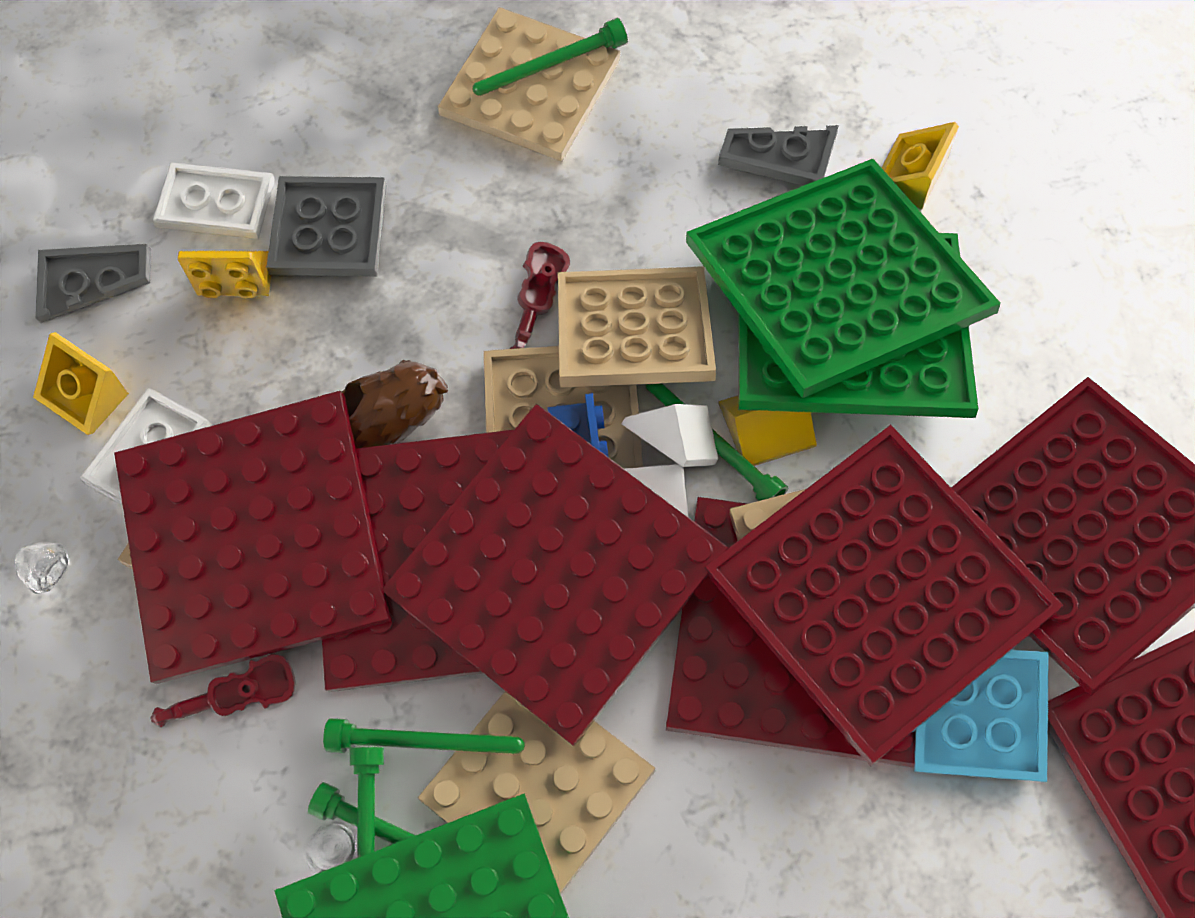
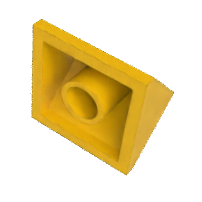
M956 122L900 133L882 166V169L919 209H923L950 155L959 128Z
M56 332L50 333L33 398L85 434H93L129 393L111 369Z
M738 395L718 401L737 451L753 466L814 448L817 445L811 412L738 410Z

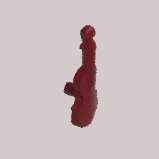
M547 242L533 243L527 252L523 268L526 269L528 278L522 282V289L517 296L518 303L524 311L515 335V345L510 347V349L526 347L531 338L537 315L547 313L553 305V298L556 295L554 285L558 283V272H566L570 265L568 254L558 246Z
M270 654L258 661L250 660L247 672L243 674L231 672L228 676L216 677L211 680L207 693L177 702L167 709L154 708L150 717L151 722L156 726L163 727L168 720L182 719L209 709H213L218 715L228 716L236 710L243 711L251 702H259L266 709L270 704L281 703L292 697L296 686L293 669L288 660L279 654Z

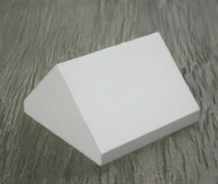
M674 404L625 417L622 422L623 426L682 467L715 465L718 460L708 407L706 405Z

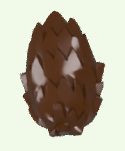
M402 360L398 365L386 371H379L349 382L341 392L345 395L355 448L396 444L406 439L418 426H423L435 414L436 410L440 409L444 400L443 394L448 392V385L438 375V371L435 368L418 362Z

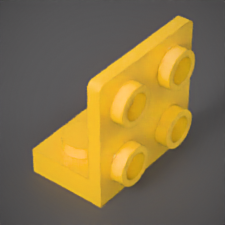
M268 251L178 252L177 260L197 295L207 298H217L219 296H239L242 298L269 296L272 275H269L266 268Z

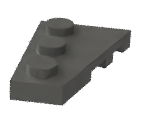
M828 125L826 130H808L807 126L794 127L793 131H773L771 127L728 129L719 155L718 165L804 186L825 177L839 125Z
M147 244L38 250L35 318L40 323L149 284L151 276L150 247Z

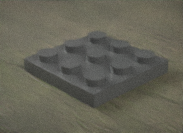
M279 176L266 266L269 275L377 277L386 195L385 178Z

